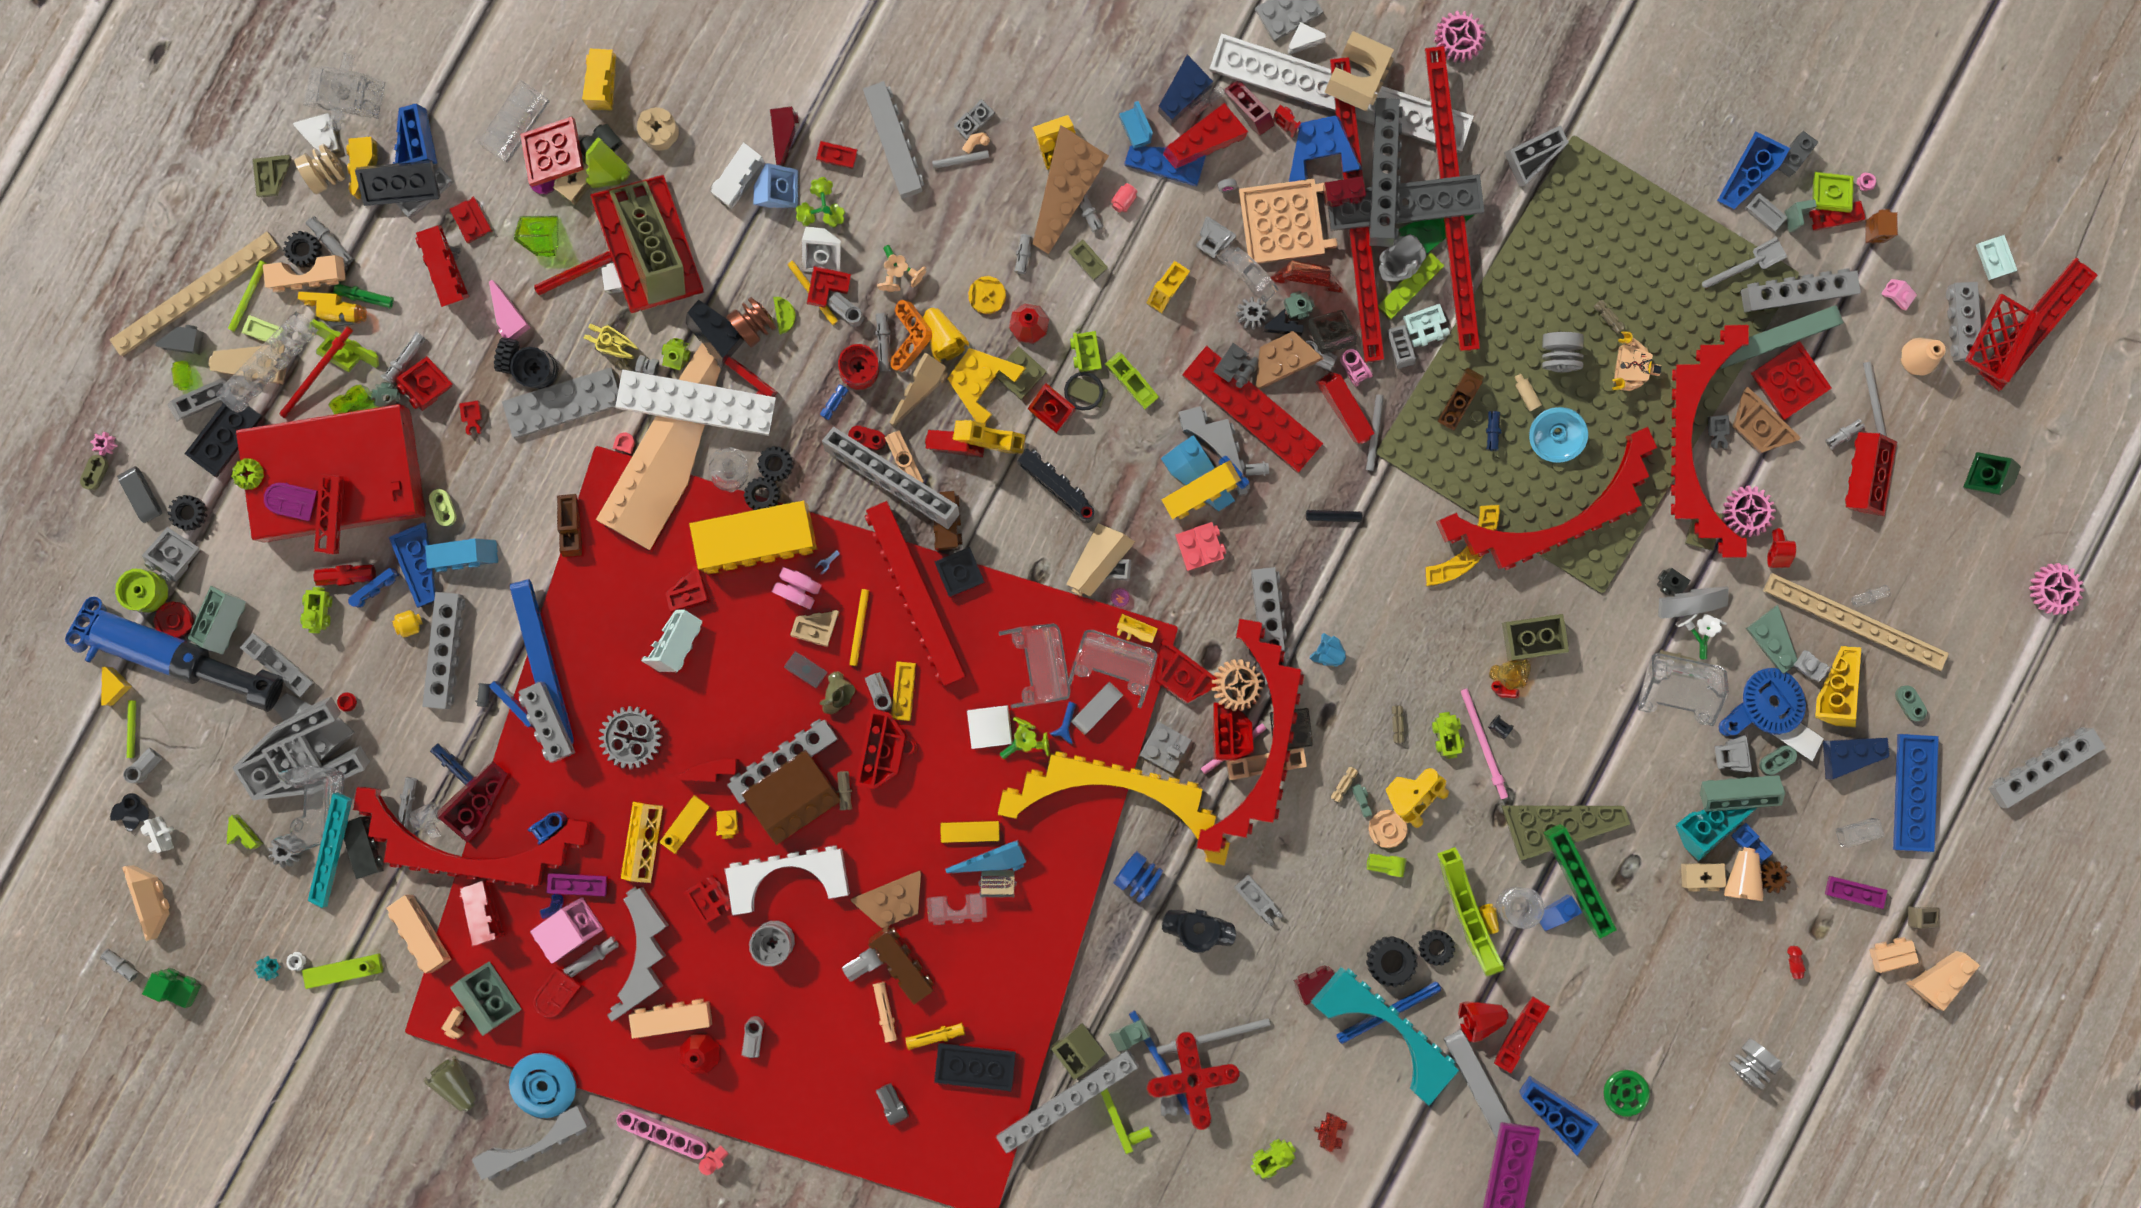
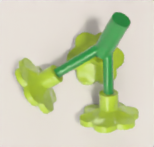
M825 177L811 181L810 192L821 198L822 205L815 210L807 202H803L796 207V219L798 222H802L803 226H809L810 223H814V215L819 212L824 213L823 222L829 224L832 228L844 222L845 210L835 203L830 207L826 205L825 195L832 193V181L827 180Z
M1014 717L1013 720L1019 724L1017 732L1014 734L1015 739L1012 745L1000 753V756L1005 759L1016 750L1028 752L1031 748L1044 749L1046 756H1049L1050 749L1047 733H1044L1042 741L1037 742L1035 740L1036 734L1027 729H1035L1036 726L1018 717Z

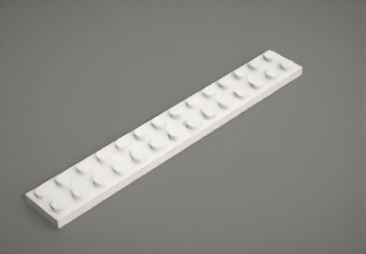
M1221 33L1209 71L1335 112L1334 97L1324 93L1331 78V69ZM1384 86L1381 87L1379 93L1375 92L1378 95L1377 98L1400 99L1399 106H1403L1402 118H1399V123H1402L1403 135L1435 145L1431 102ZM1376 100L1374 105L1369 104L1367 111L1355 107L1356 119L1374 125ZM1452 109L1456 149L1458 153H1461L1473 116Z

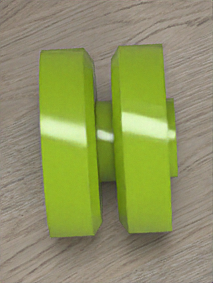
M130 569L119 577L115 587L117 601L123 607L132 611L151 613L157 611L165 603L168 597V586L165 579L155 572L144 569Z

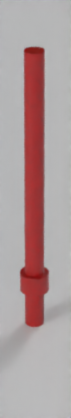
M347 326L341 335L333 340L330 349L280 411L279 415L281 417H287L337 351L342 350L346 344L345 341L351 335L353 329Z

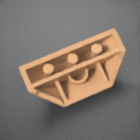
M134 865L122 867L146 941L156 939L170 914L168 910L170 908L169 902L164 898L163 884L157 876Z

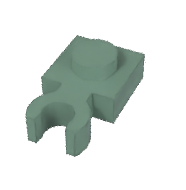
M1360 784L1352 786L1351 789L1360 806L1363 817L1371 816L1372 812L1366 800L1369 797L1366 788L1361 787Z

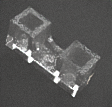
M966 894V905L961 910L950 908L947 896L927 898L928 922H933V925L945 924L946 920H952L953 923H963L964 919L971 918L972 922L984 921L983 918L987 917L986 894Z

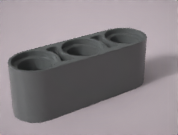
M137 466L117 476L134 511L143 523H147L162 514L161 507Z

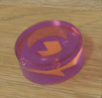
M1117 588L1111 594V602L1116 607H1124L1130 600L1128 591L1123 588Z

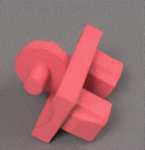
M719 1146L714 1152L708 1151L704 1155L705 1158L699 1163V1171L703 1175H711L715 1169L718 1170L724 1165L721 1161L729 1153L722 1146Z

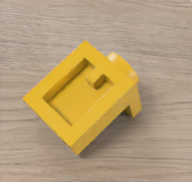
M737 810L717 811L718 831H716V835H722V839L733 838V834L738 833Z

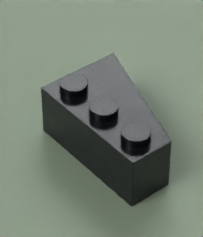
M699 299L687 312V326L697 339L704 344L709 354L718 362V366L722 368L727 358L731 357L744 342L743 337L728 319Z

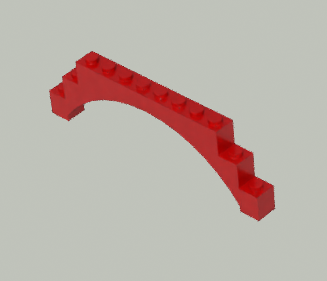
M1724 325V330H1720V342H1724V345H1700V350H1696V361H1700V364L1676 365V369H1672V381H1676V389H1672V400H1676V408H1672V419H1676V425L1672 427V438H1675V446H1671V458H1675V465H1671V477H1675V484H1671V496H1675V504H1671V515H1675V519H1698V523L1694 525V534H1698V539H1722V542H1718V554H1722V558H1747V538H1741L1733 532L1710 506L1696 476L1692 456L1693 422L1705 388L1720 366L1742 346H1748L1749 325Z
M1643 428L1626 436L1625 452L1610 484L1588 508L1574 518L1545 530L1512 533L1474 525L1458 517L1456 512L1436 521L1444 542L1451 541V544L1462 540L1461 536H1463L1472 556L1477 554L1478 557L1488 554V549H1490L1498 569L1505 568V570L1515 567V562L1522 560L1524 563L1533 559V554L1537 552L1542 555L1551 551L1550 547L1555 544L1559 547L1568 543V538L1574 536L1577 539L1586 535L1584 531L1588 529L1595 531L1602 528V523L1609 521L1610 524L1620 520L1619 515L1626 513L1628 516L1637 512L1636 508L1642 506L1634 487L1645 483L1644 479L1650 477L1641 457L1645 458L1653 454L1652 450L1657 448L1649 428Z
M1239 618L1236 639L1242 640L1252 652L1262 669L1270 690L1274 713V729L1268 760L1258 782L1246 799L1219 823L1206 830L1200 829L1197 849L1220 853L1221 849L1225 850L1227 838H1223L1224 834L1247 838V834L1251 835L1253 823H1250V819L1273 823L1274 819L1278 820L1280 808H1276L1277 800H1282L1283 789H1280L1281 781H1285L1287 770L1283 769L1284 762H1289L1290 751L1287 750V746L1293 740L1294 732L1290 731L1291 724H1296L1297 712H1294L1295 704L1299 705L1301 693H1297L1299 685L1303 686L1305 674H1301V669L1279 665V662H1283L1285 651H1282V646L1259 642L1260 639H1264L1266 629L1262 627V622Z
M357 787L353 810L359 811V815L371 816L372 813L368 836L374 837V841L386 842L387 839L384 863H390L389 867L401 868L404 865L409 866V870L420 871L423 868L428 869V873L440 874V871L447 872V876L459 877V874L466 875L467 879L478 880V877L486 878V882L492 883L502 880L505 881L504 884L516 886V883L524 884L525 888L531 889L542 885L545 863L549 868H558L565 865L568 843H570L569 847L581 848L582 845L588 844L591 821L568 819L567 825L555 836L529 851L504 858L480 859L451 854L422 841L398 821L382 798L381 789Z

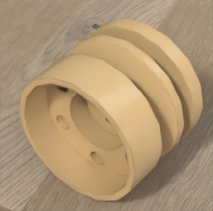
M324 143L319 146L320 152L316 148L312 149L314 159L305 153L294 160L305 183L316 195L328 188L326 179L333 185L337 184L336 178L339 181L345 179L339 160Z

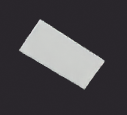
M1787 713L1780 715L1779 718H1784ZM1802 723L1788 733L1773 734L1811 761H1813L1824 739Z

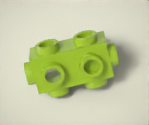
M313 587L312 590H306L302 597L304 612L301 614L300 623L302 628L309 629L308 633L320 634L321 630H326V626H330L331 617L328 615V607L332 606L333 598L329 596L330 592L324 591L325 588ZM318 598H320V605L317 604Z
M1450 712L1438 713L1439 717L1434 718L1435 722H1432L1433 733H1437L1438 741H1435L1437 753L1440 752L1441 756H1446V759L1457 758V754L1462 753L1464 748L1463 737L1459 736V729H1461L1460 719L1456 718V715H1450ZM1447 741L1452 743V747L1449 749L1446 747Z
M1276 1139L1269 1144L1271 1147L1266 1151L1260 1149L1253 1154L1254 1158L1251 1159L1253 1162L1251 1168L1255 1175L1260 1174L1262 1179L1265 1177L1269 1179L1277 1174L1276 1170L1292 1165L1294 1163L1293 1160L1296 1159L1293 1154L1296 1150L1290 1141L1286 1143L1285 1139L1282 1141ZM1264 1159L1268 1160L1266 1166L1261 1165V1161Z

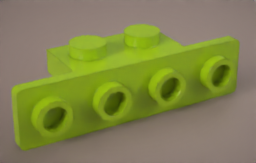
M315 319L311 321V331L325 339L316 349V354L323 357L332 346L333 340L339 337L341 332L332 330L321 321L318 322ZM350 339L345 341L346 344L342 350H338L330 360L331 363L347 372H350L360 359L375 368L379 366V357L374 351L367 350L357 341H351Z

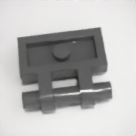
M1232 343L1213 372L1228 382L1234 378L1237 380L1236 386L1242 388L1250 380L1251 373L1256 371L1259 359L1253 357L1251 361H1248L1245 358L1249 353ZM1240 366L1245 369L1243 372L1238 370Z

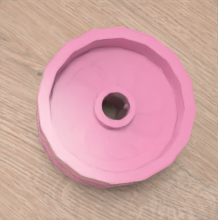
M783 567L779 577L789 584L786 586L782 583H776L772 592L811 609L814 599L806 595L805 592L818 594L822 585L800 572H793Z

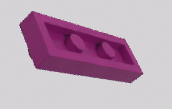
M549 873L547 893L606 896L608 876Z
M1829 876L1825 895L1884 909L1888 890Z

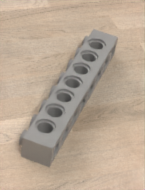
M833 427L822 440L826 452L945 528L949 529L959 516L958 505L837 428Z
M1129 1049L1000 1132L996 1136L1006 1153L1010 1152L1137 1069L1139 1064Z

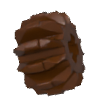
M1768 861V866L1765 864L1761 865L1763 869L1761 871L1763 889L1767 888L1768 893L1774 891L1777 894L1780 893V889H1787L1784 884L1791 883L1790 880H1786V877L1791 876V873L1785 872L1788 868L1786 865L1781 866L1779 861H1776L1775 864L1773 861ZM1772 874L1777 876L1776 880L1771 879Z

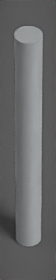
M1866 362L1863 365L1877 433L1886 436L1871 362Z
M1376 395L1372 421V429L1375 434L1370 436L1367 471H1374L1383 395Z

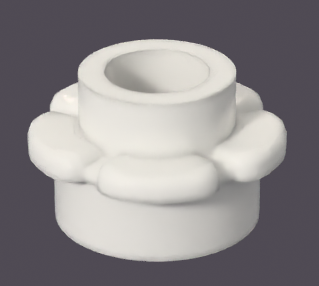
M294 952L287 958V966L291 970L300 971L306 964V958L300 952Z

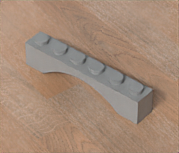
M580 1103L561 1113L550 1132L539 1142L519 1149L493 1147L477 1155L472 1161L481 1180L488 1178L490 1181L498 1177L501 1170L506 1169L508 1172L517 1167V1162L523 1160L525 1163L535 1158V1153L540 1151L543 1154L552 1149L551 1145L557 1142L561 1145L570 1140L569 1136L573 1134L579 1136L587 1131L586 1127L591 1123Z

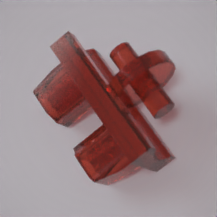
M1327 1112L1325 1121L1321 1120L1320 1127L1315 1126L1313 1130L1319 1133L1317 1140H1320L1319 1147L1333 1152V1149H1341L1343 1139L1336 1137L1337 1131H1345L1347 1121L1333 1113Z

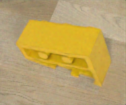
M590 48L589 55L587 54L586 56L587 69L582 100L590 110L612 111L616 64V54L613 50Z

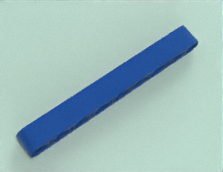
M530 579L510 584V590L535 684L545 682L568 737L573 744V734L532 582Z

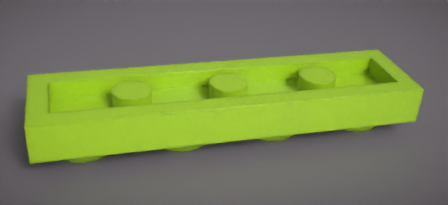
M1430 253L1424 259L1417 272L1410 278L1404 279L1378 305V309L1391 320L1444 265Z

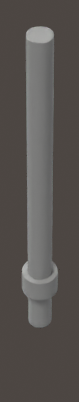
M1267 1018L1195 1037L1196 1044L1270 1026V1021ZM1176 1040L1171 1041V1044L1156 1047L1158 1055L1171 1051L1173 1053L1178 1052Z

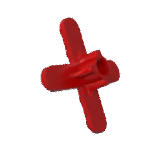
M1183 1032L1176 1038L1182 1073L1151 1079L1147 1084V1091L1154 1098L1186 1092L1192 1125L1198 1130H1205L1211 1124V1115L1205 1089L1235 1083L1239 1079L1240 1072L1233 1064L1201 1069L1195 1037L1192 1033ZM1189 1076L1193 1078V1086L1188 1084Z

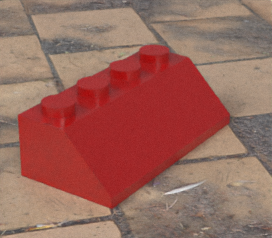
M1858 432V437L1855 440V454L1852 458V472L1848 480L1849 490L1845 498L1846 508L1857 512L1885 516L1897 441L1880 433Z

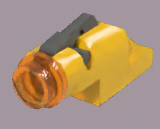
M298 292V300L302 301L306 306H316V316L327 322L330 327L355 325L356 323L360 324L366 321V307L360 304L342 302V297L337 294Z

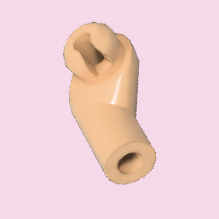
M983 132L972 134L962 149L970 154L975 145H988L990 138Z

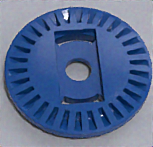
M1766 668L1754 673L1745 684L1743 691L1744 708L1750 720L1759 729L1770 734H1785L1794 730L1803 720L1806 710L1805 696L1799 683L1789 673L1785 672L1783 674L1779 669ZM1770 683L1769 687L1764 688L1761 692H1759L1761 687H1763L1765 684ZM1771 696L1778 698L1779 704L1777 707L1770 704L1769 699ZM1787 709H1789L1786 716L1780 719L1779 716L1783 715L1787 711Z

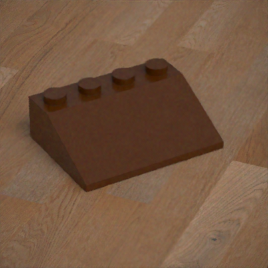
M806 749L741 793L776 845L841 801L835 788Z

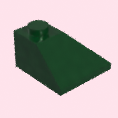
M1976 452L1963 487L1965 489L2002 495L2015 484L2021 466L2012 458Z

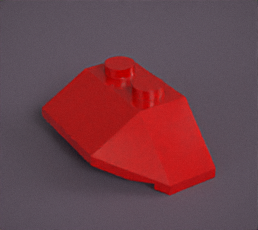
M1213 702L1214 760H1237L1253 753L1252 722L1238 709L1232 711L1231 707L1229 709L1225 708V703L1220 705L1218 702Z
M870 709L855 786L875 789L898 774L905 734L888 712Z

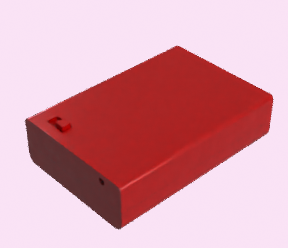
M401 404L236 430L240 461L244 458L256 460L263 469L261 483L256 488L244 489L251 537L254 541L265 543L315 535L318 493L311 521L281 514L278 515L270 511L264 503V494L266 489L275 483H287L318 491L320 474L345 476L341 530L426 516L410 409ZM246 468L245 473H242V476L248 479V475H251L254 472L247 471ZM325 479L324 487L329 492L331 489V479ZM329 497L323 501V506L327 511H329ZM328 516L322 520V526L326 531L328 529Z

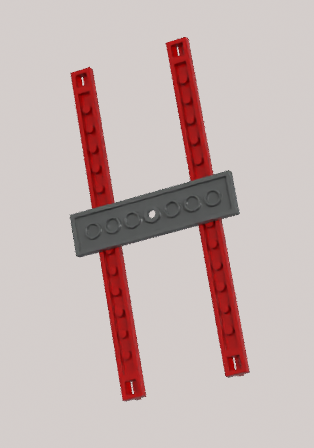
M1439 46L1425 48L1424 50L1439 179L1401 183L1400 187H1396V193H1400L1399 205L1395 206V210L1399 211V219L1395 224L1444 218L1460 352L1478 350L1480 346L1464 216L1483 214L1484 204L1480 174L1459 175L1445 47ZM1349 57L1330 59L1331 76L1335 67L1342 70L1341 64L1343 65V71L1351 74ZM1334 97L1336 116L1340 118L1349 143L1355 151L1358 163L1362 167L1355 106ZM1342 167L1343 179L1363 176L1362 170L1344 173ZM1372 187L1365 188L1366 196L1362 202L1350 204V202L1343 203V205L1338 207H1331L1329 205L1328 212L1331 231L1349 229L1364 363L1383 361L1384 353L1371 246H1369ZM1382 188V190L1384 191L1390 190L1388 188ZM1407 199L1409 205L1404 206L1402 200ZM1382 205V206H1381V207L1384 208V209H1388V208H1389V207L1386 206V205Z

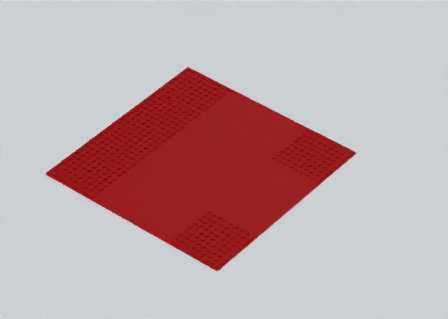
M596 446L578 496L582 555L563 557L560 553L540 613L573 734L574 743L572 746L575 753L550 763L543 756L542 750L544 748L542 743H539L534 735V732H536L535 727H527L509 709L493 761L507 773V776L491 805L490 811L487 813L481 829L465 844L462 856L492 859L514 856L539 846V844L537 843V838L528 829L553 812L564 813L567 817V823L568 819L591 821L588 844L582 845L581 848L569 847L570 843H568L565 865L558 868H549L545 863L542 885L536 886L535 889L525 888L524 884L516 883V886L504 884L505 881L497 880V883L488 882L504 936L475 946L472 945L464 904L460 899V889L485 881L486 878L478 877V880L467 879L466 875L459 874V877L454 878L436 933L452 960L433 973H423L405 1028L406 1034L513 1068L522 1058L535 1053L551 1054L569 1066L575 1077L576 1088L955 1208H999L1018 1146L1006 1153L996 1136L1028 1115L1128 788L1089 784L1062 789L1033 802L1018 813L1017 819L998 815L1003 790L1013 788L1019 790V793L1022 794L1026 774L1031 772L1032 769L1042 771L1043 775L1046 776L1051 753L1055 754L1056 751L1067 753V757L1074 758L1075 755L1085 757L1087 762L1093 763V760L1105 762V766L1112 767V764L1124 766L1123 770L1131 771V768L1135 769L1161 686L1155 681L1160 644L1163 639L1172 645L1174 644L1178 631L1177 626L979 564L977 565L985 583L949 597L935 565V561L949 555L906 542L966 676L944 686L943 683L939 684L936 679L935 673H937L935 665L931 667L928 661L929 651L927 648L923 649L919 638L922 637L920 631H915L911 621L914 620L912 613L908 614L903 603L906 600L904 595L900 596L896 589V585L899 584L896 578L892 579L888 568L891 566L888 560L884 561L880 553L883 548L880 543H876L872 535L874 532L810 512L817 547L816 550H812V554L801 555L796 553L792 558L783 559L776 557L773 562L764 563V561H756V565L747 567L741 564L737 565V569L733 570L721 568L718 569L719 572L707 574L700 570L708 602L683 609L703 621L700 626V632L695 636L692 648L686 654L683 660L684 664L678 672H659L641 660L644 656L648 658L654 649L651 645L654 641L658 642L665 633L662 629L673 614L669 610L665 593L671 587L676 586L682 577L687 576L694 566H698L689 523L754 510L745 501V491L690 475L688 486L651 550L596 520L632 456ZM755 495V498L758 502H765L768 500L767 498ZM837 550L840 554L831 561L829 569L825 573L820 574L824 567L819 565L815 569L817 563L821 560H826ZM783 567L793 572H800L822 585L818 594L805 592L806 595L814 599L811 609L772 592L776 583H782L786 586L789 584L779 577ZM865 589L869 590L858 663L857 666L849 664L861 591ZM834 610L839 611L828 647L791 637L790 634L796 617L810 616L816 613H829ZM1122 614L1158 628L1153 642L1141 641L1133 634L1128 640V633L1126 631H1122L1120 636H1118L1117 625ZM528 655L526 656L513 696L519 703V691L535 684ZM896 662L916 663L911 721H895L905 734V737L915 740L917 750L912 756L901 755L898 774L877 788L870 789L855 786L870 709L880 711L874 705L865 678L881 672L893 701ZM839 671L843 674L844 680L854 685L855 693L848 705L834 714H826L823 712V705H820V702L825 699L826 689L830 684L828 681L829 675ZM1109 682L1123 694L1085 735L1071 722L1069 733L1073 744H1069L1061 736L1050 735L1051 732L1062 726L1069 702L1076 703L1072 716L1073 720ZM886 697L880 698L879 706H887L888 699ZM1008 705L1012 740L1014 741V734L1019 727L1018 722L1013 719L1018 717L1036 726L1035 729H1027L1036 734L1035 740L1037 742L1042 741L1044 733H1047L1050 755L1046 756L1044 749L1031 748L1028 752L1016 750L1003 759L1000 753L1012 744L972 749L967 711ZM628 706H632L633 712L636 707H640V713L643 710H647L646 716L653 714L654 716L651 721L657 720L658 723L655 727L662 729L657 732V735L663 736V738L657 739V742H660L662 746L655 747L659 753H652L654 759L647 758V765L641 761L640 768H637L634 763L633 769H629L628 764L625 768H621V762L618 765H614L615 759L608 761L610 754L603 755L606 747H600L604 740L598 739L604 736V733L599 730L606 728L602 722L609 723L607 716L615 717L614 710L620 714L621 707H624L627 712ZM892 707L890 710L885 712L892 714ZM818 719L821 721L827 720L839 739L812 758L836 791L839 790L837 773L841 771L849 772L850 789H852V792H850L852 809L840 810L839 802L776 845L748 803L740 804L727 784L731 782L730 778L734 776L733 774H719L718 781L677 780V776L697 765L723 759H739L738 773L742 775L747 772L746 768L752 763L756 762L759 764L762 762V757L772 751L774 754L780 750L778 746L788 740L790 743L795 740L794 735L800 731L805 730L807 732L812 728L810 725ZM623 720L620 722L619 727L622 731H625L628 728V724ZM641 725L638 728V733L641 736L646 734V727ZM614 733L615 736L628 738L630 741L637 740L647 743L646 739L633 737L632 733L631 735ZM817 733L811 734L810 742L817 744L819 742V735ZM618 739L615 742V748L621 750L623 742ZM640 744L634 746L633 751L635 754L641 753L642 747ZM801 744L794 746L795 754L798 755L803 751ZM782 754L778 757V763L781 766L787 762L785 755ZM765 765L762 767L761 772L764 776H767L771 773V769ZM748 776L745 783L748 787H751L755 784V780L753 777ZM696 795L708 804L710 808L677 853L674 854L662 845L660 841L691 798ZM633 802L663 806L651 883L621 879ZM649 809L648 818L650 821L655 817L656 809ZM737 810L738 833L733 834V838L722 839V835H716V831H718L717 811ZM554 816L552 822L558 826L560 820L557 816ZM999 821V841L941 843V823ZM650 828L645 831L647 840L652 836ZM1016 840L1019 841L1026 862L1023 863L1024 867L1014 871V894H981V884H1007L1005 886L982 885V888L1011 887V884L1008 882L1011 881V878L1008 876H982V871L946 873L945 870L948 867ZM837 845V849L842 848L850 894L828 898L823 883L812 872L795 866L781 867L770 872L759 884L755 893L753 912L732 915V908L726 911L723 905H721L718 909L722 915L703 925L684 892L701 881L705 888L708 887L710 884L706 878L714 875L715 879L721 883L720 887L725 895L729 896L725 869L730 868L731 863L741 862L742 865H748L749 860L760 859L761 862L768 861V857L779 855L780 859L788 858L787 854L799 852L800 856L807 854V850L818 849V852L826 851L825 847ZM647 847L642 850V857L644 859L649 855ZM644 866L639 869L638 877L645 878L646 869ZM1010 868V869H1007V870H990V871H1009V870H1013V869ZM920 870L918 914L889 925L891 929L894 927L899 933L900 937L898 939L902 945L904 943L907 944L911 950L910 956L912 959L919 961L923 967L921 969L922 973L925 976L928 974L934 983L932 985L933 991L913 1004L899 986V980H895L889 973L887 963L881 964L870 972H865L851 982L845 975L842 967L869 949V938L883 929L852 903L851 899ZM548 874L608 876L606 896L547 893ZM634 887L637 889L643 887L669 924V926L653 936L666 956L650 966L663 986L620 1017L611 1021L608 1017V1014L612 1012L610 1008L619 1002L623 1005L618 994L631 974L637 949L635 925L629 908L623 899L627 897L626 893ZM714 890L709 892L714 903L717 902L719 899ZM583 897L604 930L551 964L530 931L562 908ZM769 921L786 923L792 929L795 936V945L792 952L782 963L775 966L759 964L752 957L749 947L750 939L755 931ZM613 936L615 938L614 942L617 941L619 947L607 953L604 959L597 960L572 977L581 986L564 1007V1010L554 1017L540 1015L535 1010L533 998L555 967L564 972V968L592 951L594 946H599ZM772 938V939L770 940V943H774V946H775V945L778 943V941H777V940L775 941V940ZM490 962L522 1010L482 1036L464 1009L462 1022L458 1027L455 1025L456 1028L464 1032L463 1036L455 1039L445 1034L446 1031L441 1028L453 1008L457 1006L463 1008L450 987L463 977ZM885 982L892 1018L895 1019L893 1024L897 1040L885 1042L883 1028L879 1024L881 1019L873 984ZM703 999L704 1002L709 1001L712 1025L710 1027L632 1038L629 1015L634 1013V1009L645 1007L647 1011L654 1010L653 1006L665 1005V1008L673 1007L672 1004L677 1002H684V1005L692 1004V1000ZM757 1016L764 1021L759 1057H746L742 1055L745 1025L751 1017ZM750 1023V1028L753 1031H758L759 1025L757 1023ZM960 1023L964 1026V1036L951 1038L947 1042L943 1040L908 1050L906 1037L941 1029L942 1026L949 1027ZM708 1033L720 1044V1061L708 1074H691L680 1063V1046L692 1034ZM938 1043L1016 1051L1012 1091L934 1083ZM537 1069V1070L531 1071V1073L533 1074V1073H535V1072H537V1071H546V1070ZM889 1083H892L899 1100L904 1103L909 1114L908 1118L892 1126L885 1116L884 1107L876 1093V1090Z

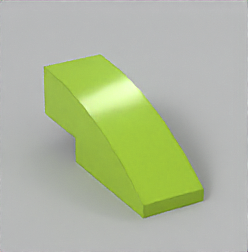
M1117 352L1104 364L1143 409H1146L1159 398L1138 370L1131 365L1121 352Z

